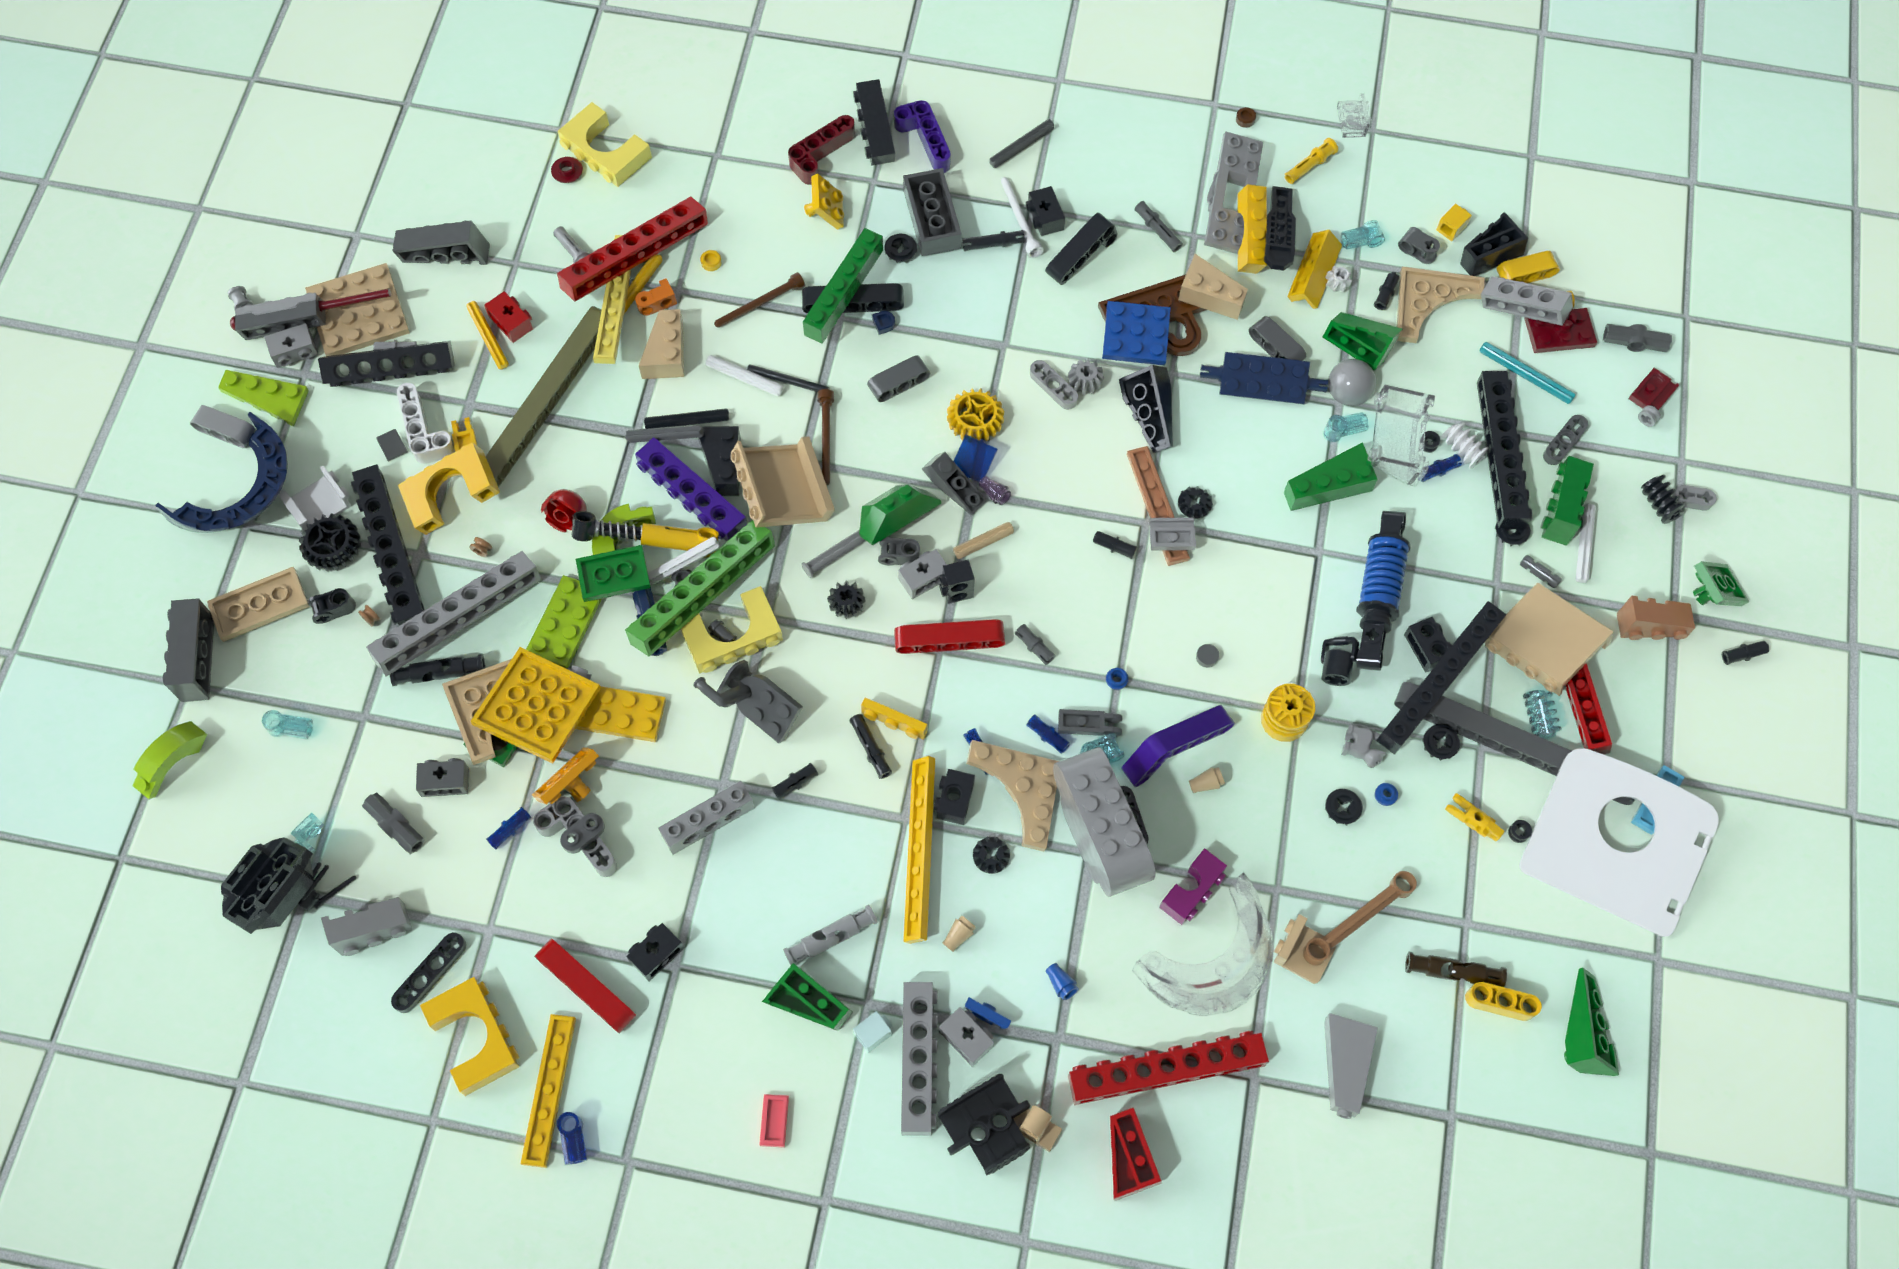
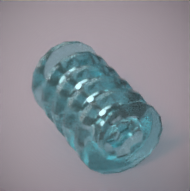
M1544 690L1527 692L1523 695V698L1526 700L1524 703L1525 707L1528 708L1527 715L1530 716L1529 723L1532 725V733L1546 740L1553 738L1557 732L1562 730L1561 726H1554V724L1560 721L1559 718L1552 717V715L1557 713V709L1549 708L1555 705V701L1547 700L1553 696V693L1545 692Z

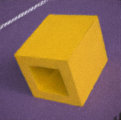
M1455 203L1441 217L1436 231L1450 241H1453L1467 227L1472 215Z

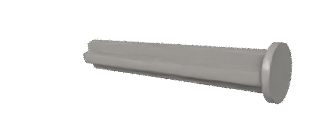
M858 530L809 562L801 563L802 568L807 576L812 578L814 573L866 540L860 537Z

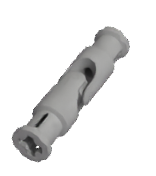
M868 904L865 906V909L853 915L848 914L832 924L802 938L800 943L790 948H784L783 951L789 964H796L808 957L813 958L829 948L859 934L861 929L872 923L874 925L877 924L878 921Z

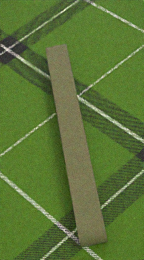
M595 306L589 308L486 455L498 488L595 350L602 309Z

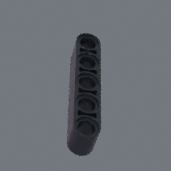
M898 283L861 284L843 313L899 311L904 308L903 286ZM808 286L802 289L803 312L809 313L826 286Z

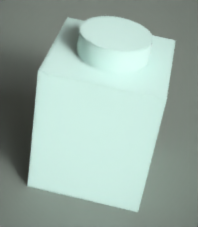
M876 1011L854 1027L853 1033L867 1053H869L892 1036L890 1030L892 1024L884 1014L880 1016Z

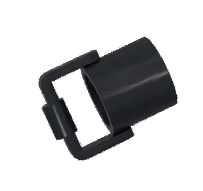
M1342 636L1323 641L1321 663L1323 664L1321 679L1323 682L1333 686H1346L1351 683L1353 663L1357 661L1359 641L1355 637ZM1352 644L1351 653L1340 649L1329 650V646Z

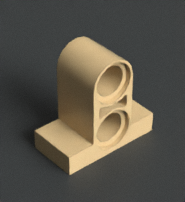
M1032 1105L1031 1109L1013 1118L1025 1138L1048 1152L1051 1151L1062 1131V1128L1051 1122L1052 1116L1034 1105Z

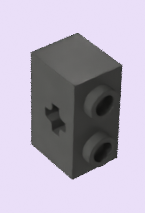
M451 758L443 762L425 760L424 763H417L416 791L421 797L468 794L469 767L464 760Z

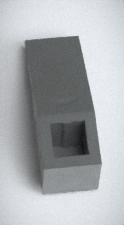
M945 451L934 456L922 468L923 472L935 486L970 515H973L987 501Z

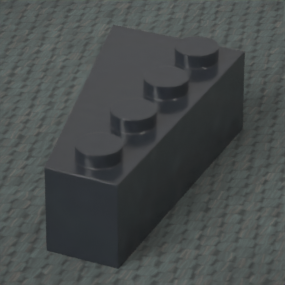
M880 79L856 83V91H853V99L857 105L858 122H861L862 126L860 128L862 140H865L867 146L864 147L866 159H870L871 166L895 162L896 153Z

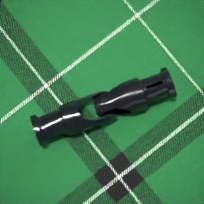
M483 653L475 657L464 658L460 656L430 662L411 663L409 666L401 667L391 673L390 681L392 686H397L399 683L406 682L414 684L462 677L467 673H474L485 669V659ZM443 666H448L449 668L444 671Z

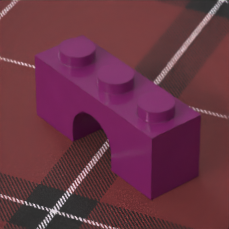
M1204 848L1188 870V873L1196 879L1198 887L1194 890H1185L1178 884H1175L1162 900L1159 908L1181 925L1186 919L1190 922L1199 911L1196 909L1200 902L1205 904L1213 892L1210 889L1213 885L1219 886L1227 876L1224 873L1227 865Z

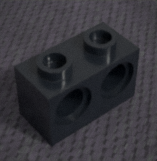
M969 559L943 565L942 574L939 575L941 582L939 588L942 597L946 596L948 604L974 598L975 578Z
M1433 616L1410 625L1404 634L1425 673L1431 671L1452 646L1444 637L1441 625L1438 622L1436 623ZM1422 632L1428 633L1430 637L1424 636ZM1432 651L1439 652L1441 656L1435 655Z

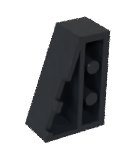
M702 426L704 428V436L698 438L715 490L721 496H739L740 482L737 479L735 464L731 460V451L734 449L737 441H741L739 426Z

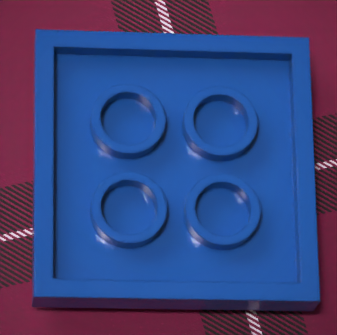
M1108 301L1102 359L1165 366L1170 307Z

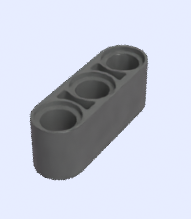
M1264 316L1249 328L1250 337L1271 357L1300 361L1306 358L1304 348L1270 317Z
M915 355L874 375L868 380L867 386L878 402H884L924 382L931 373L920 356Z

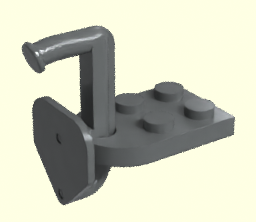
M745 659L735 663L728 670L717 691L706 683L704 677H699L693 684L695 688L699 689L719 707L726 708L737 704V707L745 717L777 743L785 740L803 708L800 703L769 678L760 674H752Z

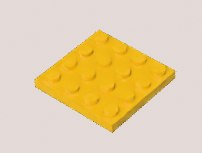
M519 647L471 719V723L553 764L601 689L600 684Z

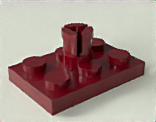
M1587 308L1572 309L1563 325L1524 317L1534 353L1594 348L1597 345V339Z

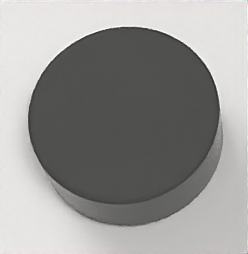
M1204 644L1198 648L1196 660L1199 665L1210 668L1217 663L1219 651L1214 645Z

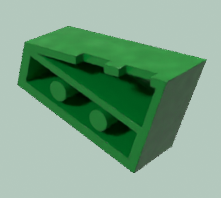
M1340 312L1330 321L1322 338L1355 359L1366 362L1375 371L1385 362L1403 329Z
M792 963L762 1001L765 1004L836 1031L841 1028L853 1013L852 1010L794 963Z

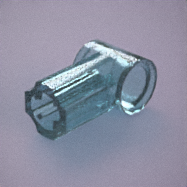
M1377 220L1368 221L1362 227L1342 231L1341 243L1346 250L1364 245L1374 248L1385 241V236Z
M1363 412L1347 416L1333 415L1329 418L1323 430V436L1330 442H1337L1341 437L1367 431L1369 428L1368 418Z
M277 710L267 711L261 721L267 732L274 737L289 736L308 740L313 730L312 719L281 714ZM280 720L277 726L270 727L272 722Z

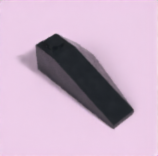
M1150 365L1120 378L1119 384L1123 400L1132 410L1134 420L1138 421L1141 426L1142 434L1152 452L1158 453L1173 447L1172 393L1167 367Z

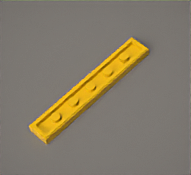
M550 1015L521 1165L547 1168L574 1033L575 1017Z

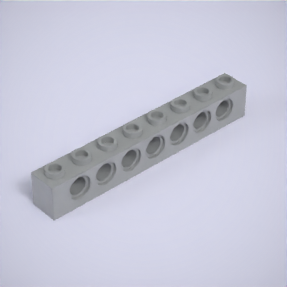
M520 551L366 646L371 658L385 676L390 675L539 582L541 578L537 567L523 551Z

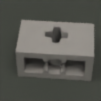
M306 323L264 336L270 357L277 368L318 355L313 336Z
M937 549L931 552L926 551L917 560L904 563L898 569V579L911 599H914L941 584L939 575L942 574L943 565L947 564Z
M959 1007L939 1026V1033L973 1067L994 1047V1042L992 1041L994 1037L985 1027L981 1029L975 1023L977 1019L968 1009L964 1011ZM964 1031L966 1033L973 1032L972 1040L969 1037L963 1038Z

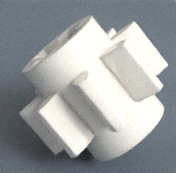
M1333 266L1332 270L1328 271L1325 276L1328 279L1326 286H1329L1333 292H1344L1345 288L1349 287L1352 282L1349 279L1351 272H1348L1344 266Z

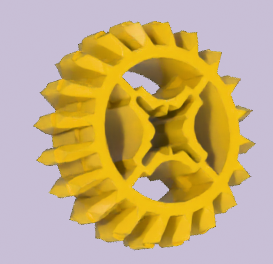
M971 388L969 393L963 390L962 395L956 394L955 400L951 399L950 406L947 408V421L950 430H954L955 436L960 435L962 441L965 438H969V443L973 439L977 440L978 444L981 442V439L988 442L989 436L995 438L996 431L1000 432L1001 426L1004 423V410L1001 401H997L996 395L990 397V391L982 393L983 391L980 388L978 392H974V389ZM967 407V411L963 412V415L959 416V413ZM992 415V419L988 423L984 424V421Z

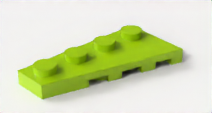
M225 370L218 386L220 392L243 403L246 402L255 409L263 410L278 420L282 419L293 427L309 392L307 386Z

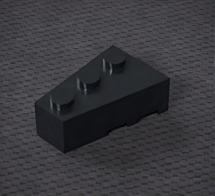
M1504 211L1495 223L1492 222L1487 230L1479 233L1464 247L1460 265L1470 276H1477L1499 266L1505 261L1523 256L1528 237Z

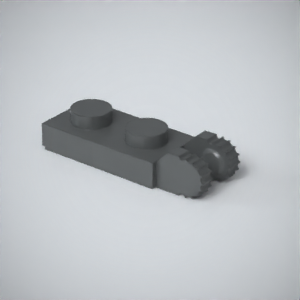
M1059 709L1058 734L1120 736L1122 734L1121 728L1105 726V722L1120 723L1122 722V715L1105 713V711Z

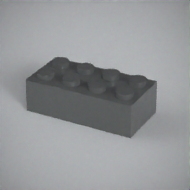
M943 168L903 175V192L921 256L961 249L962 233Z
M199 598L171 600V608L167 612L169 630L166 631V641L168 649L164 653L166 672L163 673V684L181 702L209 700L214 620L211 612Z

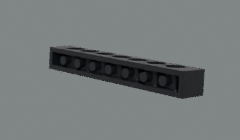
M1482 371L1477 381V390L1485 444L1489 448L1487 457L1498 529H1524L1532 519V509L1528 506L1529 490L1525 486L1526 471L1522 467L1523 452H1520L1519 448L1521 437L1516 429L1518 418L1514 415L1513 410L1515 399L1511 397L1512 381L1508 378V371Z
M378 464L352 472L354 481H351V486L354 493H358L360 498L356 502L360 512H364L365 515L362 518L365 530H369L371 535L367 537L371 549L375 548L376 551L373 559L377 568L380 567L382 571L379 574V579L382 586H386L388 591L384 595L388 605H392L393 611L390 612L394 625L398 624L400 626L415 615L425 611L383 473ZM391 545L390 548L384 549L386 546ZM397 564L394 568H390L391 565ZM398 583H403L401 586L395 587ZM409 601L406 606H401L404 602Z
M1487 601L1376 741L1395 755L1507 614Z

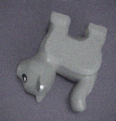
M1349 724L1341 755L1345 756L1348 754L1355 758L1363 759L1369 768H1374L1381 764L1386 752L1370 748L1373 740L1376 741L1380 736L1379 733L1367 727H1357L1356 725Z

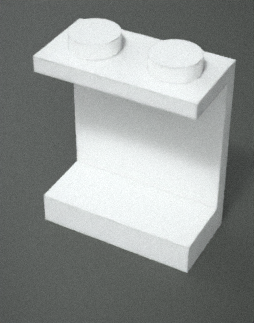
M324 466L319 467L324 474L322 478L290 497L285 489L278 494L302 530H307L306 523L313 524L314 518L320 520L322 514L326 515L327 518L331 513L337 516L351 507L348 498L351 497L344 486L339 488L336 484L339 482L337 476L332 470L328 472Z

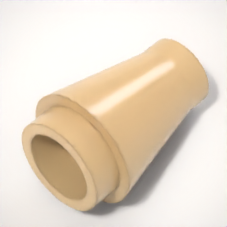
M1211 767L1194 779L1189 780L1193 794L1220 789V786L1225 784L1219 767L1214 769Z
M961 915L959 919H955L942 943L954 952L957 947L974 934L973 931L976 927Z

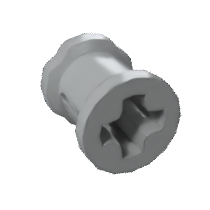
M236 286L228 290L227 294L234 303V310L245 305H253L252 301L246 296L245 287Z

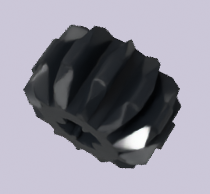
M847 580L844 582V585L837 582L836 589L831 588L829 590L830 596L827 597V601L830 604L829 609L830 611H835L837 617L844 614V618L847 620L848 614L856 617L857 611L863 610L862 604L866 600L863 596V589L857 588L856 582L851 586Z

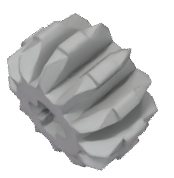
M1089 358L1086 362L1079 359L1077 364H1072L1071 370L1068 372L1069 385L1074 387L1076 392L1081 390L1083 395L1086 391L1093 394L1095 389L1099 390L1101 388V383L1104 381L1102 367H1097V361L1090 363Z

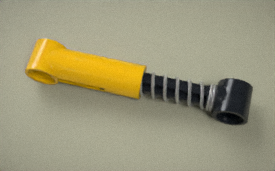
M579 511L573 515L571 535L573 539L581 542H587L592 540L594 536L602 535L603 538L610 536L611 539L618 537L619 540L622 538H626L627 541L634 539L635 542L641 540V545L688 551L712 537H715L718 541L719 533L709 527L692 530L643 523V526L641 525L640 527H635L634 524L627 526L626 523L620 525L619 522L612 524L611 521L605 523L603 520H597L591 512ZM716 551L706 555L704 558H709Z

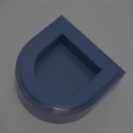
M881 311L872 314V320L878 335L894 329L895 316L891 312Z

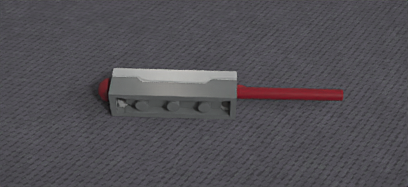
M387 288L329 301H323L317 293H306L296 297H286L255 305H245L244 307L235 308V316L230 319V327L245 340H251L305 323L308 328L326 325L325 310L391 297V291Z

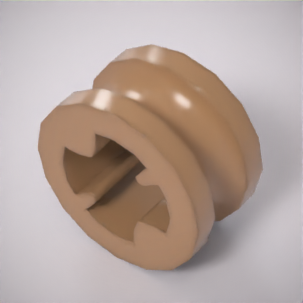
M475 537V543L471 544L469 548L477 555L487 557V551L492 549L491 544L482 538Z
M366 604L364 606L365 609L358 611V613L373 627L374 622L381 619Z

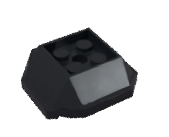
M285 837L272 840L264 845L260 843L251 846L221 884V894L223 895L222 916L250 934L255 930L281 926L314 883L311 865L313 853Z

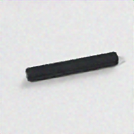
M727 408L645 417L644 425L646 429L722 422L729 420V411Z

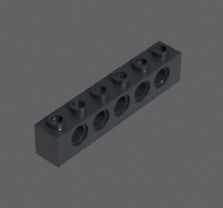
M451 340L318 358L322 383L330 384V387L342 386L344 381H351V384L364 383V379L372 378L373 382L386 380V376L394 375V379L405 378L407 373L423 376L428 375L430 370H437V373L450 372V368L455 366ZM427 353L435 356L436 361L434 364L426 362L425 356ZM405 356H410L414 360L413 367L405 365ZM384 359H389L392 362L391 370L383 367ZM363 361L370 364L371 370L369 373L362 370L361 364ZM341 364L349 368L348 375H343L340 372Z

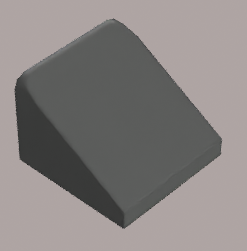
M396 429L376 437L388 462L408 453Z

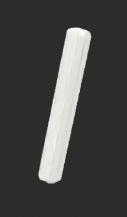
M710 355L706 359L705 365L709 368L772 395L779 396L782 394L783 386L716 356Z
M1589 503L1584 505V513L1581 519L1575 577L1576 582L1583 584L1589 580L1596 506Z
M712 537L648 572L650 586L719 549L720 545L717 539Z

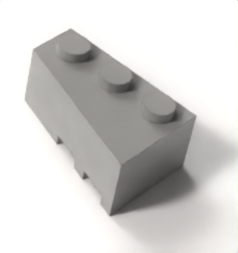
M399 897L367 905L368 909L353 914L351 909L344 911L345 916L331 920L329 916L321 917L328 944L340 955L352 956L357 954L359 949L367 946H378L383 943V940L391 937L399 938L404 936L406 931L412 930L404 902Z

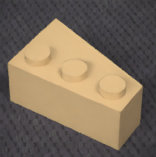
M1194 254L1181 286L1178 300L1238 320L1248 289L1197 254Z
M680 309L659 310L639 363L642 379L684 377L683 320Z

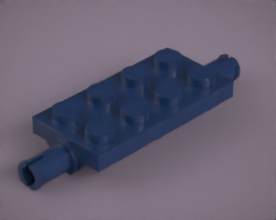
M1225 352L1223 365H1220V367L1201 364L1200 368L1201 371L1209 372H1200V378L1217 379L1220 382L1219 395L1304 405L1308 390L1326 393L1328 387L1319 386L1328 385V379L1310 378V362Z

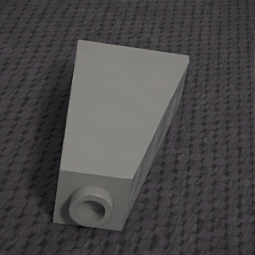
M1329 1013L1325 1018L1324 1028L1330 1110L1337 1112L1336 1115L1341 1118L1351 1119V1117H1356L1360 1114L1378 1027Z

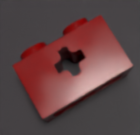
M505 291L484 304L488 317L512 343L533 330L531 324L532 317L526 309L522 310L514 296L510 297Z

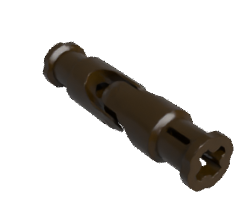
M1408 951L1406 956V973L1414 971L1425 973L1428 977L1458 981L1461 978L1471 984L1485 982L1501 987L1506 985V967L1497 969L1486 967L1482 963H1463L1457 959L1428 955V957L1414 955L1410 951ZM1451 962L1448 966L1449 976L1443 975L1441 973L1442 966L1445 963Z

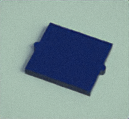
M965 434L954 462L967 478L983 484L998 449L984 443L982 439L979 441Z

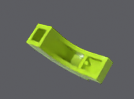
M629 503L611 510L601 519L605 523L611 521L612 524H616L619 522L620 525L626 523L627 526H632L634 524L635 527L643 526V523L656 524L652 507H639L631 511ZM602 535L594 536L592 539L593 555L616 550L619 541L618 537L611 539L610 536L605 538Z
M192 721L179 724L164 732L148 746L135 764L133 770L138 774L132 786L147 799L155 798L170 768L182 758L199 753L207 733Z

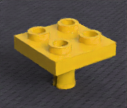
M819 174L811 176L812 202L804 205L805 213L809 217L818 214L837 230L844 227L842 192Z

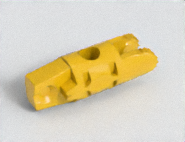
M1455 793L1452 799L1466 811L1463 812L1450 804L1446 806L1445 810L1481 836H1488L1494 841H1498L1505 831L1495 824L1496 820L1475 807L1474 804L1461 795Z

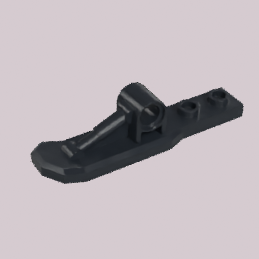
M1272 186L1270 212L1267 214L1264 261L1271 269L1284 271L1292 266L1294 262L1296 218L1292 213L1293 189Z

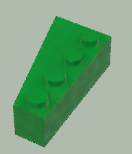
M1362 442L1288 480L1284 495L1290 511L1372 492L1378 479Z
M1568 456L1564 463L1560 462L1556 474L1559 475L1558 480L1554 481L1551 492L1554 495L1553 498L1549 499L1546 510L1549 512L1547 516H1544L1540 526L1543 529L1541 538L1567 546L1581 527L1582 521L1580 517L1584 513L1585 507L1583 504L1588 494V491L1585 490L1590 484L1593 463L1572 456Z

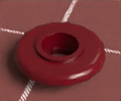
M568 156L557 159L551 166L552 177L560 183L576 181L580 178L583 171L581 162L574 157ZM564 167H571L568 171L562 170Z

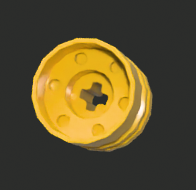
M1297 684L1277 686L1270 693L1261 713V724L1265 732L1273 739L1281 742H1291L1299 739L1307 730L1315 713V701L1311 693Z

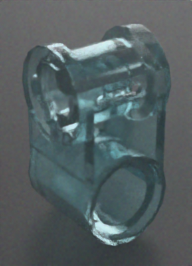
M1115 733L1086 742L1081 747L1079 753L1081 754L1100 747L1110 763L1116 762L1125 756L1124 751H1121Z

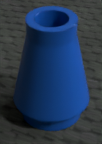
M1057 963L1050 965L1045 972L1053 985L1057 997L1067 1000L1079 990L1076 986L1077 982L1060 968Z

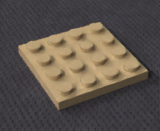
M387 263L305 287L306 293H317L323 301L387 288L391 291V297L325 310L326 325L318 326L317 329L326 356L346 354L374 345V342H384L410 334Z

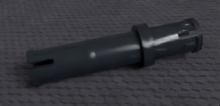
M1000 231V234L962 238V244L971 243V245L963 246V250L996 246L1007 247L1009 244L1025 243L1024 237L1016 238V236L1024 235V231L1007 233Z
M863 714L854 715L850 718L849 722L867 753L866 758L868 762L872 763L879 779L887 778L892 774V770L884 758L885 753L883 749H880L876 743L872 732L863 718Z

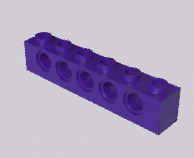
M653 437L635 453L637 467L643 473H649L652 480L658 486H664L670 497L674 500H680L686 511L696 514L697 519L702 525H708L710 528L715 529L719 533L718 539L728 541L747 525L745 515L656 438ZM657 464H663L662 466L656 467ZM672 477H678L675 480H671ZM687 490H694L691 493H685ZM703 503H709V505L705 507L700 506ZM719 516L725 517L722 520H716V518Z

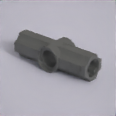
M1607 323L1603 333V341L1627 346V349L1632 352H1641L1648 349L1667 353L1672 342V335L1647 330V327L1642 324L1626 327Z
M376 792L370 794L364 800L362 807L378 822L377 825L391 839L394 838L406 852L411 855L423 846L425 839L381 795Z

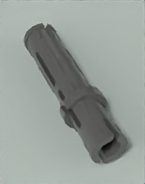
M1141 201L1135 206V212L1144 219L1145 225L1151 227L1173 253L1183 246V243L1161 221L1159 214L1153 212L1145 201Z

